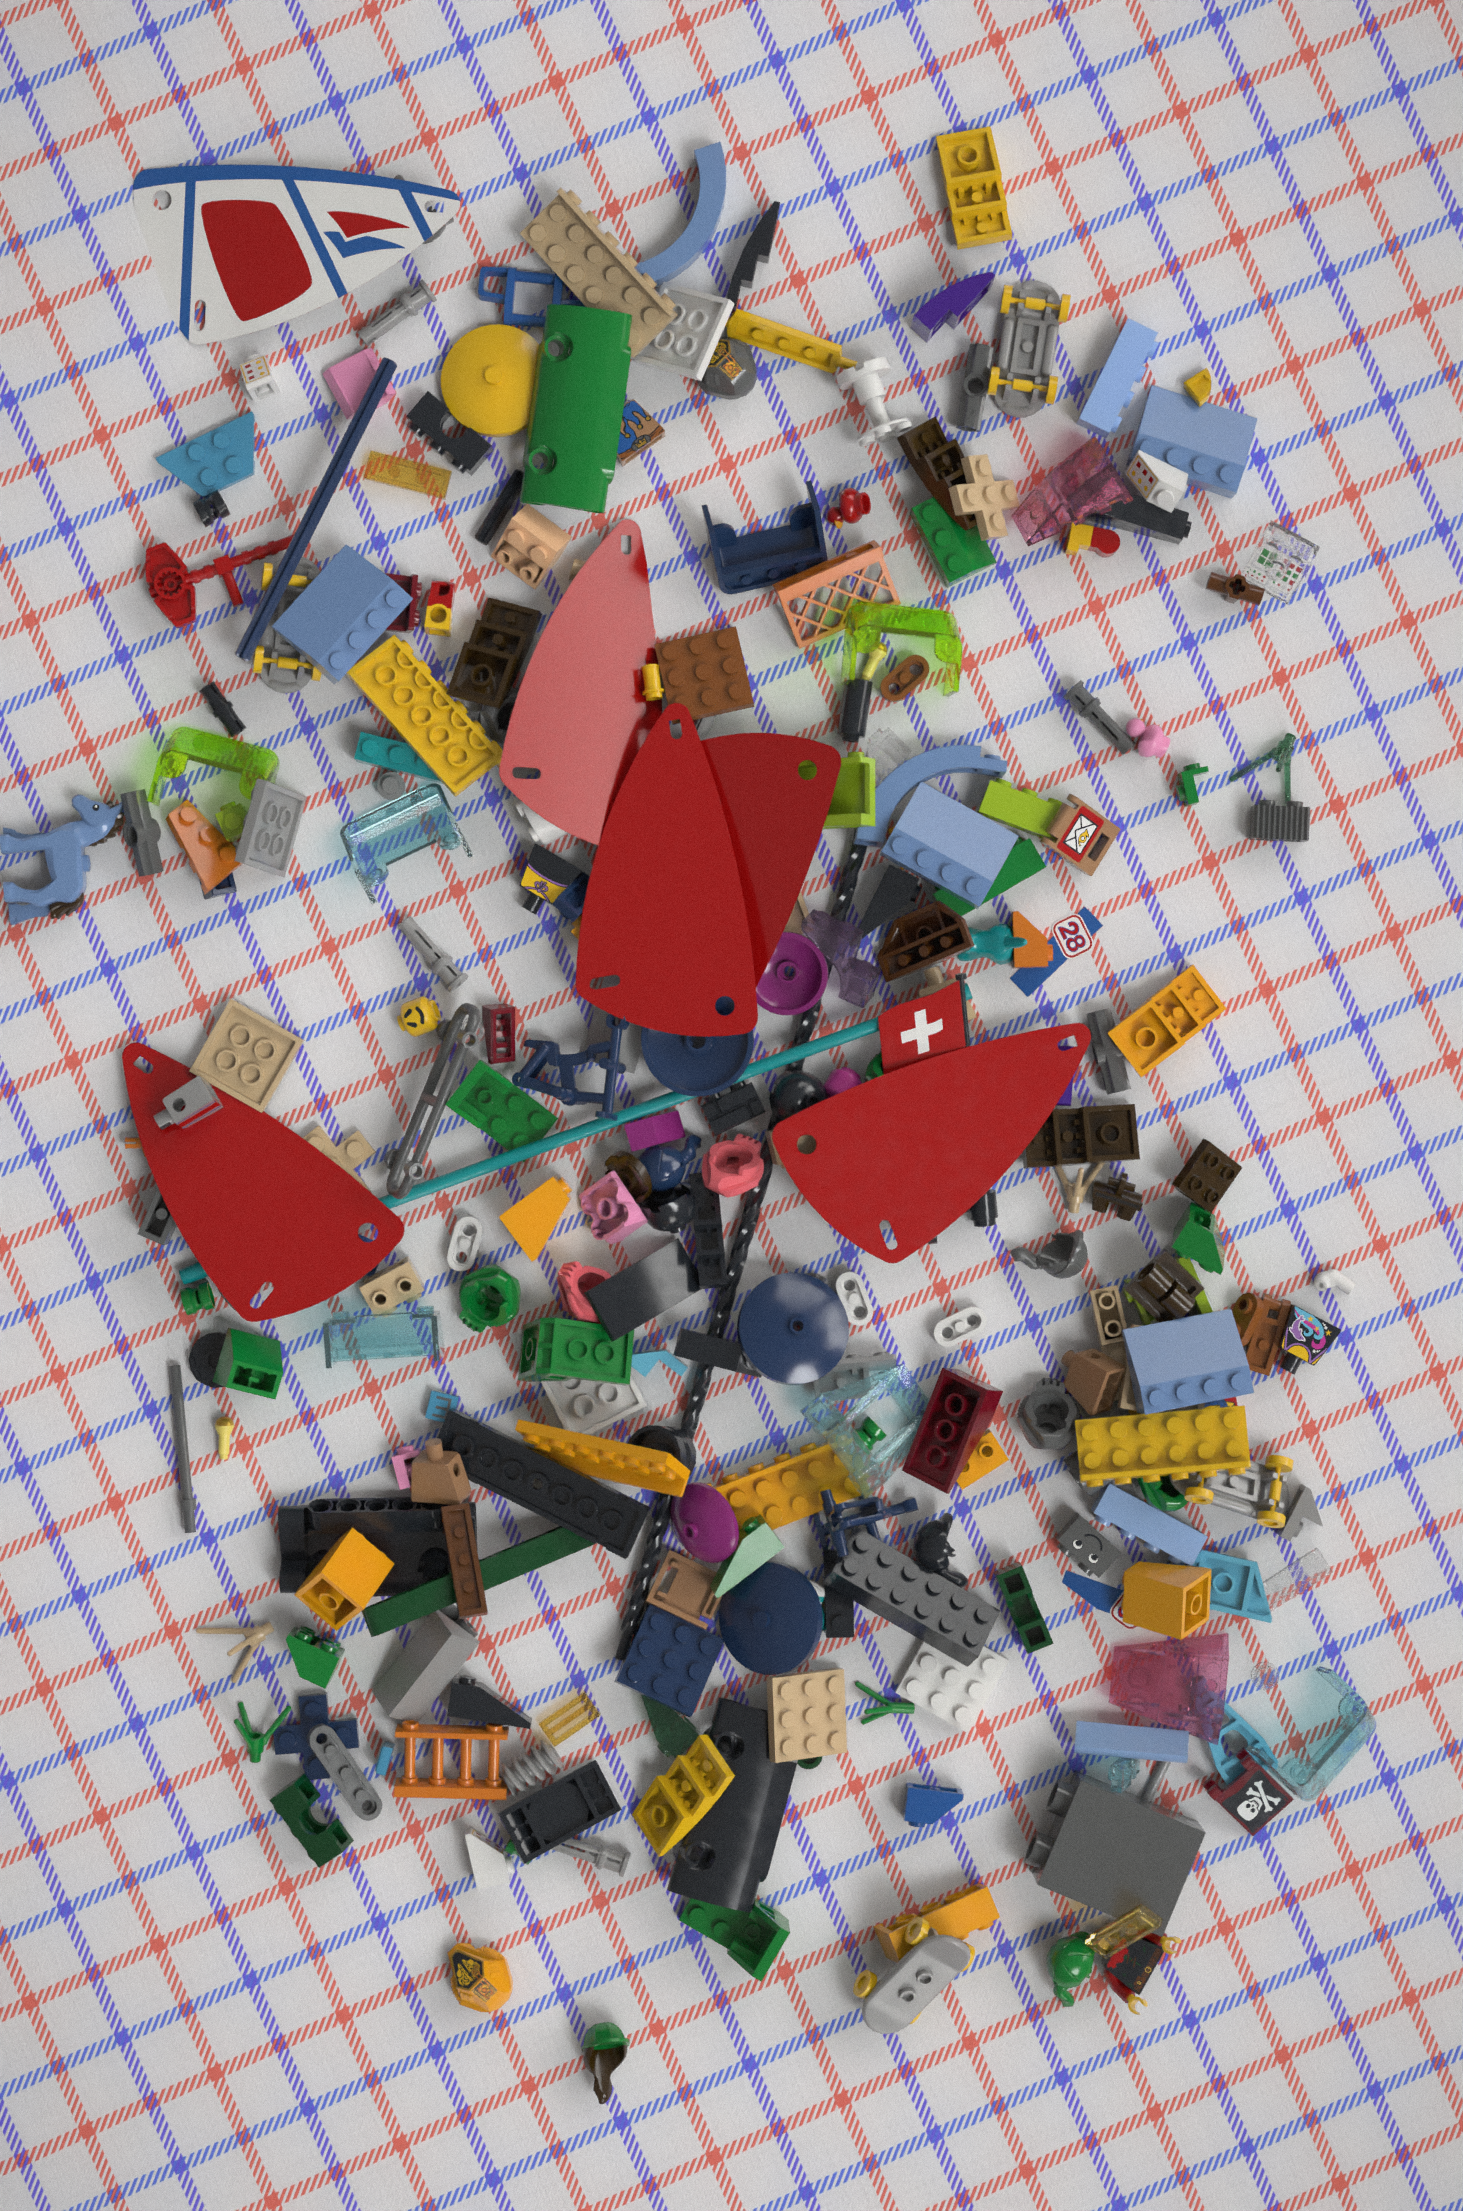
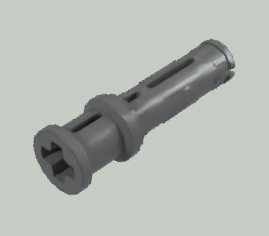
M1080 680L1063 698L1065 700L1069 699L1080 711L1079 715L1084 718L1088 717L1124 755L1133 747L1135 742L1099 706L1101 704L1098 697L1094 698L1083 687L1084 682Z

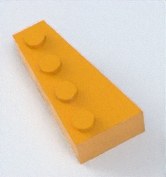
M980 1883L946 1896L944 1898L946 1903L941 1904V1902L929 1903L922 1906L920 1909L921 1913L917 1915L915 1913L906 1915L905 1913L895 1917L896 1922L893 1925L884 1927L883 1923L873 1926L885 1957L898 1963L914 1947L905 1941V1931L909 1923L918 1916L927 1920L929 1929L931 1927L936 1929L938 1935L953 1936L960 1940L968 1938V1933L976 1929L980 1931L991 1927L994 1924L993 1921L1000 1918L988 1886Z

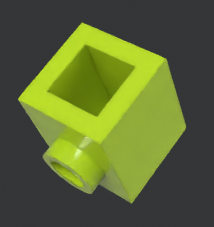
M235 801L221 806V812L215 814L226 840L230 843L241 838L244 828L243 821L248 813L243 804L239 803L236 805Z

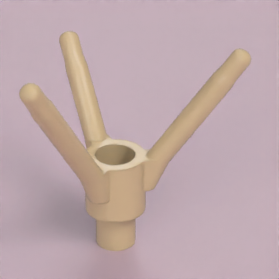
M1098 1163L1083 1184V1168L1078 1169L1076 1182L1069 1183L1062 1166L1055 1167L1063 1183L1065 1193H1067L1066 1201L1069 1202L1068 1212L1079 1213L1080 1203H1083L1084 1195L1105 1163Z
M267 1622L260 1627L256 1625L253 1628H197L196 1632L199 1634H243L246 1639L227 1652L228 1656H232L247 1645H250L249 1650L231 1680L233 1683H236L255 1650L262 1641L266 1640L265 1636L274 1632V1628L270 1622Z

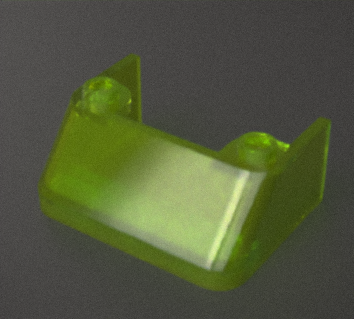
M865 601L856 602L849 607L846 613L840 685H847L855 680L857 653L867 654L876 650L880 644L881 633L935 639L934 653L940 661L946 663L943 696L949 697L959 692L962 643L957 620L952 613L942 610Z
M179 727L172 732L158 758L147 802L158 807L160 806L166 779L180 777L186 769L188 760L240 773L239 790L245 798L251 800V792L256 785L257 779L275 784L280 760L275 752L264 747L189 727Z

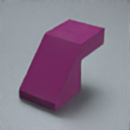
M678 1110L624 1125L632 1152L686 1137Z

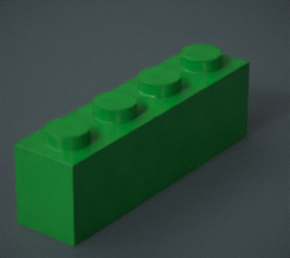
M1019 837L1016 840L982 904L1046 868L1030 838L1023 841ZM936 886L934 887L937 891L932 895L934 902L940 900L960 916H964L976 909Z

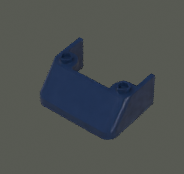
M811 480L806 481L809 503L796 506L791 510L789 514L790 525L736 537L734 528L729 524L720 523L713 525L707 504L702 505L720 590L723 593L732 595L772 586L777 582L828 560L820 508Z

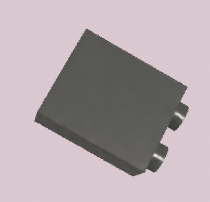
M1074 1771L1070 1783L1058 1779L1051 1791L1046 1811L1056 1815L1048 1835L1039 1831L1035 1832L1025 1856V1863L1034 1866L1032 1874L1037 1885L1163 1937L1206 1832L1199 1822L1153 1802H1148L1141 1797L1079 1771Z

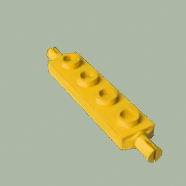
M736 309L731 317L729 316L725 325L727 327V335L730 338L741 340L744 343L832 374L838 367L848 369L854 366L855 368L857 361L842 356V345L740 309Z

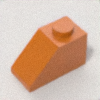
M1013 911V937H1021L1027 940V945L1014 948L1013 969L1048 967V961H1053V945H1048L1047 938L1019 911Z

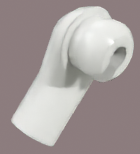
M1336 1269L1319 1272L1314 1278V1286L1319 1291H1326L1327 1288L1337 1286L1348 1295L1356 1286L1355 1282Z

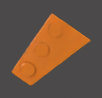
M188 799L167 815L165 820L180 848L184 849L190 860L189 865L193 873H197L205 895L243 864L235 861L236 848L226 840Z

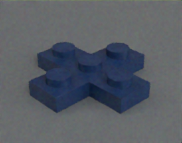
M327 1693L299 1695L301 1723L278 1726L273 1733L275 1755L303 1753L305 1774L309 1780L330 1778L308 1746L307 1734L313 1726L325 1724L335 1731L346 1749L359 1748L358 1718L330 1720ZM323 1733L317 1736V1743H320L324 1740Z

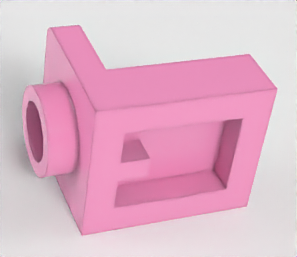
M413 1445L396 1449L397 1454L391 1457L400 1490L411 1487L412 1462L407 1463L406 1459L416 1457L421 1453V1449H413Z

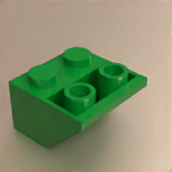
M1190 1202L1174 1228L1172 1248H1174V1251L1179 1256L1185 1259L1190 1257L1197 1261L1199 1266L1210 1273L1214 1271L1221 1275L1224 1268L1225 1249L1216 1216Z
M228 1328L212 1382L226 1388L276 1400L283 1376L280 1341Z
M306 1626L294 1627L288 1634L286 1642L299 1677L326 1689L332 1680L345 1649L341 1648V1643L335 1639L326 1637L324 1640L315 1636L316 1632Z

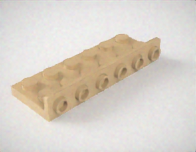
M560 187L556 191L559 195L520 234L586 307L632 315L628 346L631 347V357L635 358L678 316L673 310L676 304L667 294L664 293L661 296L654 289L657 283L646 272L642 275L635 268L638 262L628 252L624 255L616 247L619 241L609 231L604 234L598 227L601 223L600 220L590 210L587 213L583 211L579 206L582 203L581 199L571 189L566 192Z

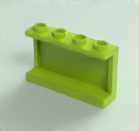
M848 752L847 757L841 758V768L823 829L875 827L874 758L864 757V752ZM810 760L801 762L798 767L799 776L805 780L814 778L817 773L815 763Z

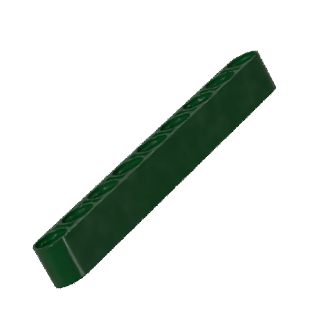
M559 1526L479 1560L484 1591L590 1547L594 1543ZM451 1572L365 1607L361 1612L371 1637L378 1636L456 1603Z

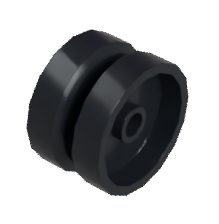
M647 1425L638 1429L629 1438L627 1443L670 1453L690 1470L689 1476L692 1474L696 1464V1449L692 1439L685 1431L676 1427Z

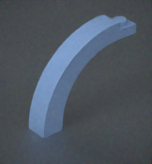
M721 142L694 150V159L699 173L700 192L696 210L686 230L665 251L651 259L638 263L635 267L642 275L646 272L657 283L655 287L662 285L663 282L674 279L688 269L703 253L716 232L722 216L726 195V165Z
M952 745L936 748L909 759L890 773L875 790V827H857L854 844L881 848L893 810L911 790L919 786L921 781L924 783L932 778L953 773H971L1003 778L1007 770L1008 761L1001 760L1000 756L991 754L980 757L981 746Z

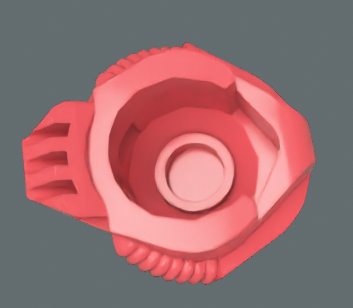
M738 1134L733 1141L726 1140L712 1145L709 1151L703 1154L702 1180L704 1186L727 1198L740 1195L758 1186L764 1171L763 1159L760 1158L761 1142L749 1136Z
M577 1261L564 1263L557 1277L564 1311L576 1318L577 1321L601 1324L584 1293L612 1276L600 1268L588 1265L582 1267Z

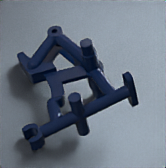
M608 1014L606 1025L608 1028H611L610 1040L590 1044L585 1051L575 1054H560L559 1044L552 1041L526 1040L524 1047L534 1048L536 1051L521 1071L513 1075L512 1083L518 1087L532 1089L553 1096L567 1106L585 1105L587 1103L602 1104V1110L596 1111L595 1117L617 1121L618 1115L612 1114L617 1073L623 1074L626 1071V1065L619 1062L622 1030H626L630 1022L626 1021L624 1016V1019H621L620 1024L616 1026L615 1016ZM608 1052V1058L604 1057L599 1060V1067L606 1069L604 1093L579 1091L576 1088L574 1066L592 1062L595 1060L596 1054ZM547 1062L551 1066L559 1067L561 1087L535 1079Z
M831 1489L820 1492L827 1523L821 1524L818 1512L813 1514L823 1551L828 1550L825 1536L830 1535L838 1558L849 1555L844 1530L865 1525L867 1533L878 1539L880 1535L876 1521L914 1512L919 1509L915 1498L891 1506H884L882 1499L878 1497L869 1498L868 1495L857 1497L858 1500L836 1504ZM860 1506V1513L842 1518V1512L845 1509Z

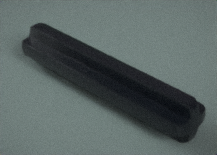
M514 470L475 534V539L483 545L489 544L520 493L524 474L521 470Z

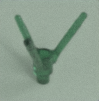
M1286 733L1283 741H1279L1277 747H1274L1266 755L1238 771L1229 778V781L1237 780L1272 758L1277 761L1276 772H1280L1284 765L1285 804L1287 801H1291L1290 766L1296 736Z

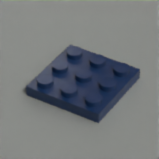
M649 1604L614 1682L687 1717H692L724 1640Z

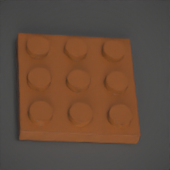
M736 626L654 644L668 705L673 703L685 705L691 714L692 720L754 707ZM680 719L672 720V725L680 723Z

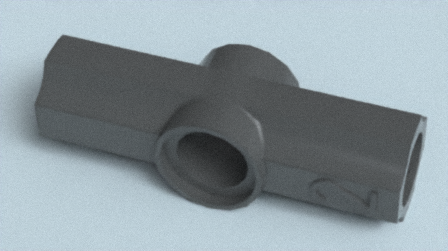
M985 344L969 345L956 428L962 431L980 432L994 350L993 347ZM977 382L981 385L982 391L978 394L971 393L968 389V384Z
M145 789L120 794L127 822L123 828V836L127 845L133 848L139 877L164 871L157 844L161 837V829L158 822L151 817Z
M1107 1008L1086 1014L1093 1039L1092 1050L1097 1066L1100 1067L1107 1095L1131 1089L1124 1063L1125 1056L1107 1034V1032L1115 1027L1111 1009Z

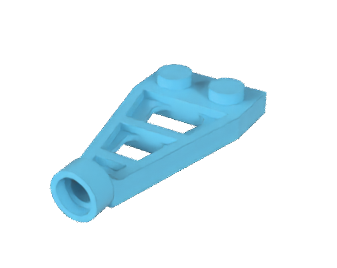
M1205 1676L1197 1677L1186 1685L1185 1688L1194 1700L1214 1765L1226 1785H1229L1245 1770L1235 1754L1229 1757L1224 1753L1221 1738L1231 1730L1238 1731L1246 1738L1248 1744L1245 1749L1265 1770L1279 1763L1264 1738L1210 1687ZM1207 1691L1205 1696L1199 1697V1695ZM1215 1707H1220L1229 1717V1722L1215 1730L1207 1714Z

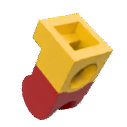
M1072 522L1069 528L1065 554L1076 556L1078 549L1094 551L1099 556L1108 558L1113 556L1119 549L1120 538L1112 530Z
M432 580L424 625L426 634L451 637L455 583Z

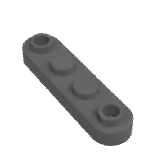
M325 1724L313 1726L307 1734L308 1746L353 1812L362 1820L370 1821L377 1818L382 1810V1801L340 1738L331 1727ZM323 1733L324 1740L320 1743H317V1736ZM365 1800H369V1807L362 1809V1803Z

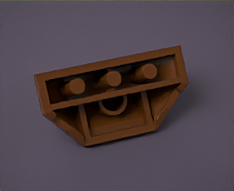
M939 900L895 919L885 938L883 948L880 949L877 955V959L885 981L890 982L967 952L974 946L965 919Z

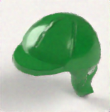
M1079 1931L1063 1937L1050 1948L1047 1954L1046 1967L1050 1978L1054 1982L1053 1993L1060 1999L1063 2007H1073L1074 1997L1067 1990L1079 1986L1085 1978H1090L1089 1975L1092 1973L1096 1941L1090 1933Z

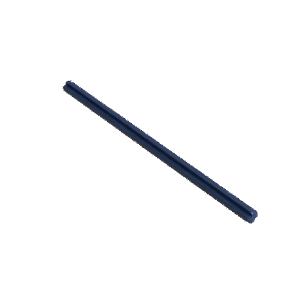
M384 357L381 360L235 651V655L241 660L250 661L397 368V364L389 358Z

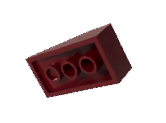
M942 1368L902 1471L949 1494L991 1422L1003 1391L959 1369Z

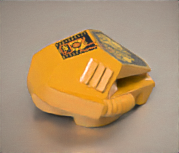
M457 1943L447 1953L453 1972L450 1984H452L451 1988L454 1997L460 2005L479 2012H492L501 2008L510 1999L513 1990V1980L507 1958L500 1954V1952L484 1946L475 1949L469 1943Z

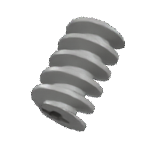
M540 1740L541 1750H537L533 1745L530 1746L531 1756L522 1751L520 1752L522 1761L519 1762L514 1757H511L512 1767H508L504 1762L501 1763L503 1778L515 1797L517 1796L516 1787L521 1792H524L527 1789L526 1782L530 1786L536 1785V1777L542 1781L545 1780V1770L553 1775L556 1772L555 1765L560 1769L564 1768L560 1756L551 1744L548 1745L545 1741Z

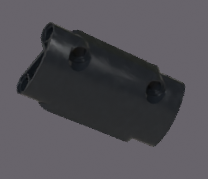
M411 1497L316 1499L310 1502L309 1505L279 1506L280 1593H296L337 1540L352 1527L395 1563L372 1597L394 1596L434 1579L433 1577L437 1578L451 1572L440 1511L441 1507L451 1505L412 1502ZM462 1502V1504L469 1503L477 1546L476 1502Z
M718 1697L712 1718L713 1725L707 1728L703 1735L709 1736L735 1777L703 1818L673 1846L676 1863L673 1865L667 1890L721 1907L752 1912L759 1883L767 1878L798 1760L779 1763L770 1762L767 1710ZM720 1737H721V1742H720V1744L717 1746V1742H718V1740H719ZM692 1847V1851H691V1853L688 1855V1851H689V1849Z

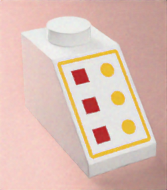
M251 355L244 359V363L239 365L247 391L254 402L280 392L265 355Z
M1140 450L1137 451L1125 472L1146 501L1171 513L1185 492L1188 478L1187 473Z
M473 1828L466 1829L465 1839L477 1890L509 1883L511 1873H515L512 1856L507 1857L504 1851L505 1848Z

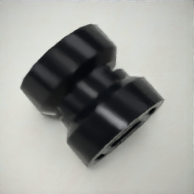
M218 490L211 492L209 497L204 500L198 499L193 502L205 527L212 525L214 520L219 517L225 518L231 515Z

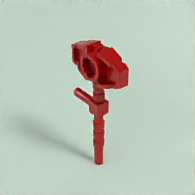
M294 534L277 541L267 542L263 546L259 545L254 547L253 550L243 551L241 554L229 558L228 554L214 559V564L205 565L198 570H191L190 573H188L189 570L184 562L166 542L146 549L145 563L146 582L150 587L148 588L150 595L155 599L156 606L177 629L196 622L197 597L196 588L193 586V583L202 582L201 580L211 579L215 575H219V578H223L233 607L243 605L244 601L233 576V573H235L234 568L249 565L258 559L260 561L269 555L279 554L278 552L288 548Z

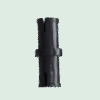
M214 681L199 691L214 711L212 713L214 717L219 718L232 738L247 728L232 707L234 705L231 701L226 700Z

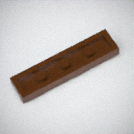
M469 1503L441 1507L440 1511L459 1619L487 1615L488 1610Z

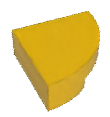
M1207 368L1183 382L1184 389L1199 407L1207 401L1211 393V375Z

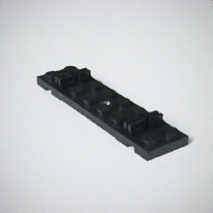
M454 1408L449 1410L437 1438L442 1441L443 1451H455L460 1454L468 1480L594 1544L598 1543L606 1547V1550L624 1559L628 1558L650 1510L649 1506ZM534 1479H540L542 1481V1487L540 1489L534 1487Z

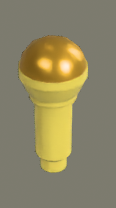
M876 641L869 646V658L862 672L861 679L868 681L872 679L879 661L887 655V646L883 642Z
M226 1416L218 1418L215 1423V1429L219 1435V1459H228L230 1435L234 1428L233 1420Z

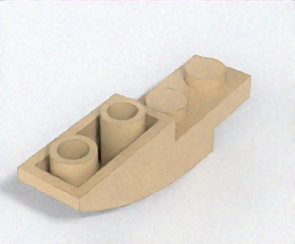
M1118 1286L1091 1290L1090 1298L1100 1352L1124 1365L1126 1350L1122 1329H1127ZM1121 1383L1119 1385L1114 1401L1119 1400Z

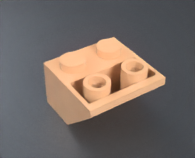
M526 504L509 522L491 557L533 589H536L561 557L572 536L529 504Z

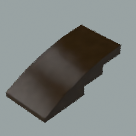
M936 416L897 437L911 466L941 507L965 531L977 525L975 514L955 516L949 492L950 487L967 484L961 459L965 457L956 438L947 441Z
M488 598L481 620H476L469 643L464 642L446 694L500 709L523 665L542 613L539 610Z
M1135 1104L1053 1109L1038 1133L1022 1152L1024 1169L1139 1160Z

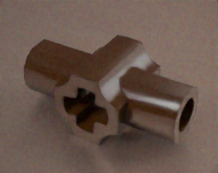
M1211 572L1206 584L1207 590L1223 594L1225 601L1233 604L1237 600H1242L1259 606L1265 588L1247 583L1245 576L1239 574L1230 578ZM1234 583L1238 584L1237 589L1241 590L1236 595L1233 594V589L1231 588Z

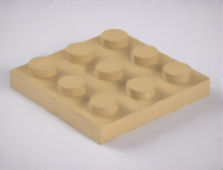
M230 999L189 1072L196 1076H201L210 1084L262 1113L265 1111L305 1040L237 1001Z
M832 1668L767 1677L770 1762L779 1763L847 1753L844 1669Z

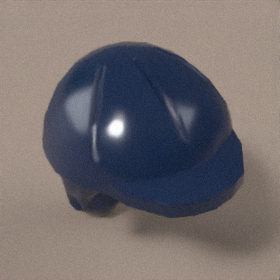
M695 1134L689 1135L685 1140L683 1150L679 1151L671 1146L659 1147V1145H655L638 1157L650 1175L652 1191L666 1192L675 1188L682 1181L686 1171V1164L695 1159L697 1148H701L702 1139Z

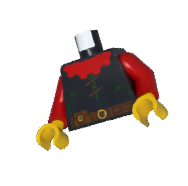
M1130 1925L1127 1929L1120 1927L1114 1938L1100 1931L1095 1941L1096 1948L1105 1952L1101 1960L1105 1967L1104 1976L1111 1989L1125 2003H1128L1130 2012L1141 2015L1136 2011L1135 2004L1138 2001L1146 2007L1148 2004L1145 1999L1135 1997V1993L1141 1994L1164 1952L1167 1954L1178 1953L1171 1949L1170 1942L1181 1943V1939L1176 1936L1167 1937L1166 1933L1161 1937L1135 1925Z

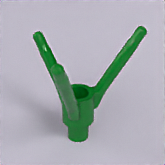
M243 1702L238 1703L244 1727L238 1719L234 1720V1724L247 1743L250 1762L258 1763L261 1761L264 1745L267 1744L271 1735L290 1712L291 1706H286L266 1733L263 1734L252 1730Z

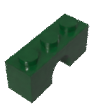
M1018 1561L994 1571L1027 1654L1054 1644L1021 1563Z
M304 1773L280 1789L269 1801L274 1806L277 1814L289 1826L293 1836L305 1848L309 1858L320 1868L344 1852L354 1840L338 1818L331 1823L323 1824L312 1816L311 1805L321 1795Z

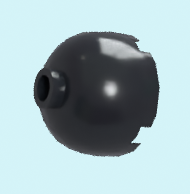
M797 1069L785 1071L776 1078L774 1092H770L769 1097L771 1110L780 1121L827 1099L826 1090L820 1079L810 1072Z
M680 1182L681 1187L666 1192L652 1191L650 1196L645 1199L644 1204L642 1202L639 1203L642 1213L648 1220L647 1223L653 1229L663 1232L670 1231L671 1234H675L686 1228L685 1225L692 1220L697 1205L689 1183Z

